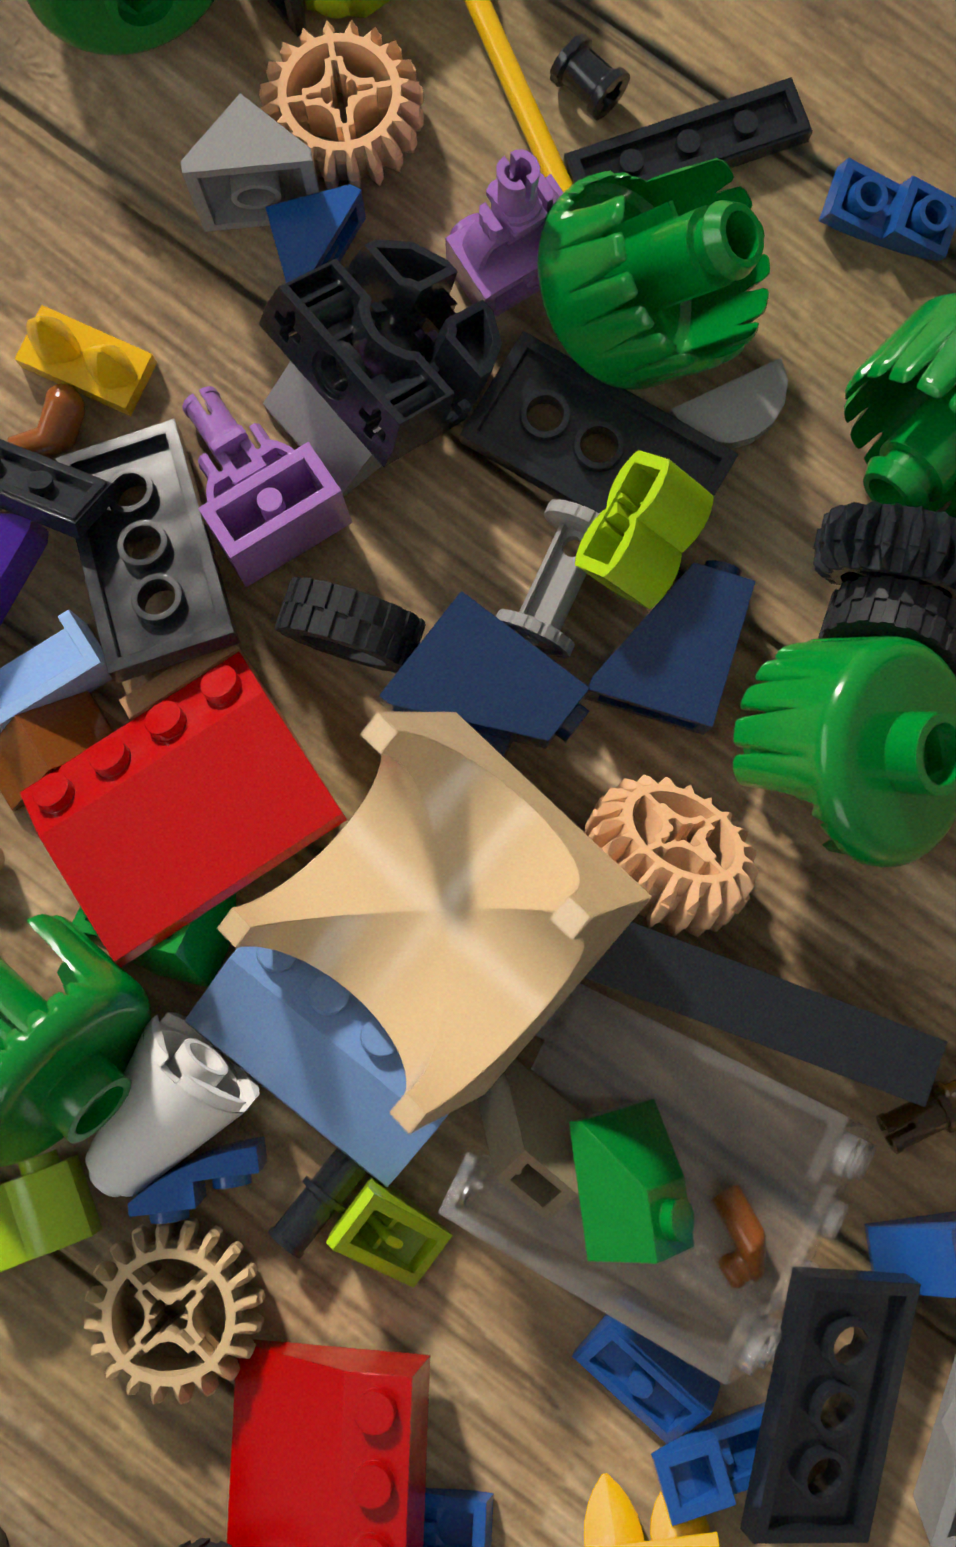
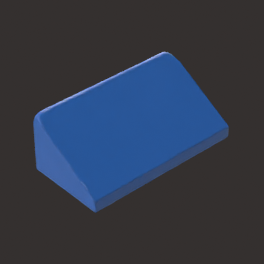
M627 1296L622 1297L612 1306L574 1350L572 1355L580 1365L666 1444L687 1434L712 1414L720 1389L718 1379Z

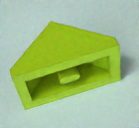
M371 1176L337 1220L326 1243L332 1250L414 1288L453 1235L446 1227L391 1184L385 1188Z

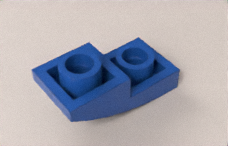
M848 158L836 168L819 222L859 240L895 252L940 261L946 258L956 228V198L914 175L899 184Z
M265 1136L218 1146L176 1165L128 1203L129 1217L149 1215L151 1224H167L182 1221L190 1217L189 1209H196L207 1196L205 1180L212 1179L214 1189H227L250 1184L252 1182L251 1174L260 1173L268 1162Z

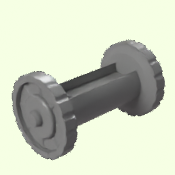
M561 499L549 501L544 512L545 519L557 531L520 611L500 609L496 617L543 653L559 658H569L575 644L561 632V628L587 573L575 566L576 556L569 557L564 554L563 550L569 541L576 540L581 542L587 529L600 513L580 504Z

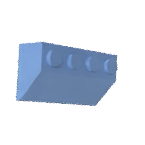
M238 947L228 958L185 1019V1023L345 1155L356 1162L385 1188L393 1182L448 1116L447 1114L411 1134L396 1121L389 1112L405 1094L406 1075L401 1057L392 1039L368 1008L345 987L319 969L288 954L261 947Z

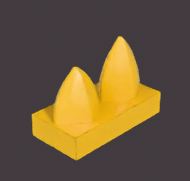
M41 305L36 317L27 320V335L15 357L21 368L57 384H69L79 394L132 416L157 365L153 354Z
M606 1473L600 1476L593 1488L584 1519L585 1547H719L717 1532H710L706 1515L672 1526L661 1491L655 1501L651 1515V1540L644 1541L638 1514L621 1486Z

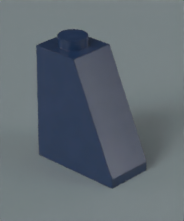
M707 560L704 565L694 562L593 675L588 685L589 690L585 699L704 735L713 727L755 580L741 577L742 571L740 568L723 561Z
M463 591L457 595L379 695L382 705L391 712H456L479 734L544 749L548 747L555 736L566 743L590 712L581 705L589 690L587 685Z

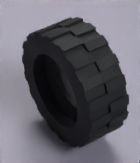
M881 575V577H858V580L852 582L848 580L841 584L839 590H834L818 639L880 636L912 639L926 645L939 655L956 677V600L954 598L950 599L943 594V591L933 586L930 588L919 584V581L908 578L907 580L897 579L894 576Z
M293 577V579H290L275 630L285 637L315 650L367 667L397 673L420 644L426 624L423 619L417 617L411 611H407L379 597L346 586L333 584L332 582L307 577Z

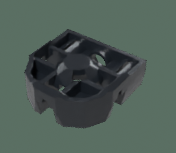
M375 239L365 244L346 268L336 258L279 286L266 303L259 325L384 468L422 444L428 443L465 421L493 370L502 346V340L493 310L483 299L458 313L454 312L457 302L450 295L458 271L447 259L414 242ZM425 318L429 319L436 326L439 333L435 329L427 334L424 332L422 326L426 321ZM335 358L343 367L347 377V381L342 377V375L338 371ZM376 428H381V430H379L378 432H373V430H375Z

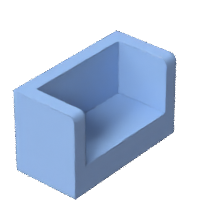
M67 610L58 616L65 629L0 668V733L17 714L85 691L92 692L112 680L107 672L101 645L88 624L71 610Z

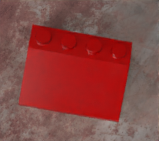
M240 652L232 655L19 792L40 840L111 958L120 968L347 820L272 697Z
M252 1339L256 1346L249 1359L236 1357L240 1371L235 1377L227 1544L231 1545V1547H423L430 1355Z

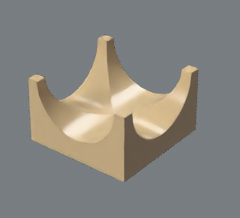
M377 712L361 733V736L381 754L380 767L370 791L356 813L329 845L303 869L262 897L232 908L217 928L235 948L261 947L272 949L312 965L345 987L368 1008L392 1039L405 1069V1094L389 1113L409 1134L483 1096L652 898L644 888L456 712Z

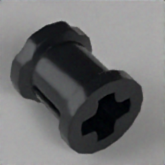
M583 33L575 36L561 50L550 69V81L556 87L565 85L587 105V114L593 120L603 118L613 109L623 96L630 81V73L622 67L614 69L592 49V40Z

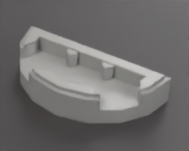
M782 357L672 408L669 414L729 449L751 444L769 431L785 404L788 378Z

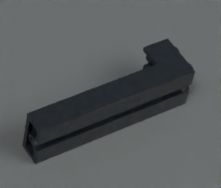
M633 922L627 926L584 977L923 1107L926 1106L948 1042Z

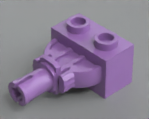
M524 149L510 152V163L505 156L499 160L496 166L497 179L492 181L486 190V196L491 202V209L486 202L481 204L479 213L463 218L453 227L450 235L445 238L446 259L458 271L456 280L472 304L483 299L493 310L495 317L540 291L537 272L540 236L551 207L563 193L552 174L544 177L540 173V165L537 158L531 152Z
M207 386L199 389L211 415L205 412L194 394L185 399L182 405L183 412L190 418L222 470L219 472L206 453L199 457V467L208 481L206 488L207 503L198 509L216 542L245 587L250 586L352 523L342 490L309 442L294 450L282 442L270 440L261 425L254 423L249 428L256 444L260 448L257 449L248 438L242 425L237 424L221 400L219 392L214 387Z

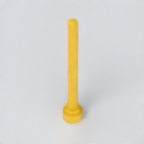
M464 0L530 150L538 160L541 174L544 177L552 174L564 192L573 183L491 1Z

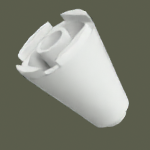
M167 1012L161 1021L158 1020L156 1015L143 1030L144 1039L142 1032L124 1071V1074L131 1080L130 1092L114 1116L96 1132L86 1154L85 1161L90 1171L89 1178L98 1190L108 1196L134 1197L246 1112L260 1094L259 1083L238 1065L233 1064L221 1051L185 1023L187 1016L175 1012Z

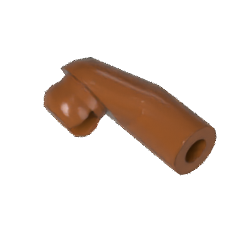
M61 383L52 386L46 393L38 427L8 437V442L45 457L72 448L76 442L85 415L84 401L78 391L69 384Z
M735 1185L711 1199V1202L731 1236L735 1250L720 1257L718 1266L729 1286L734 1289H740L751 1280L756 1284L765 1274L766 1233L740 1185Z

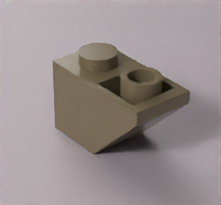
M514 1059L483 1096L477 1098L495 1178L548 1222L579 1195L569 1121L587 1115L574 1108L557 1094L534 1071L526 1068Z

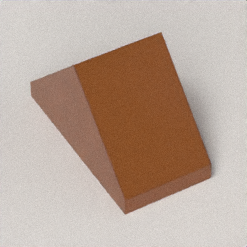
M85 691L17 714L0 733V791L13 811H17L25 806L19 792L114 732L91 692Z

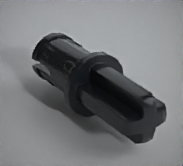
M336 1148L313 1178L306 1175L302 1180L306 1187L276 1225L270 1228L268 1231L269 1235L286 1251L300 1259L304 1255L305 1249L335 1211L340 1214L344 1212L346 1208L342 1202L365 1175L366 1171Z

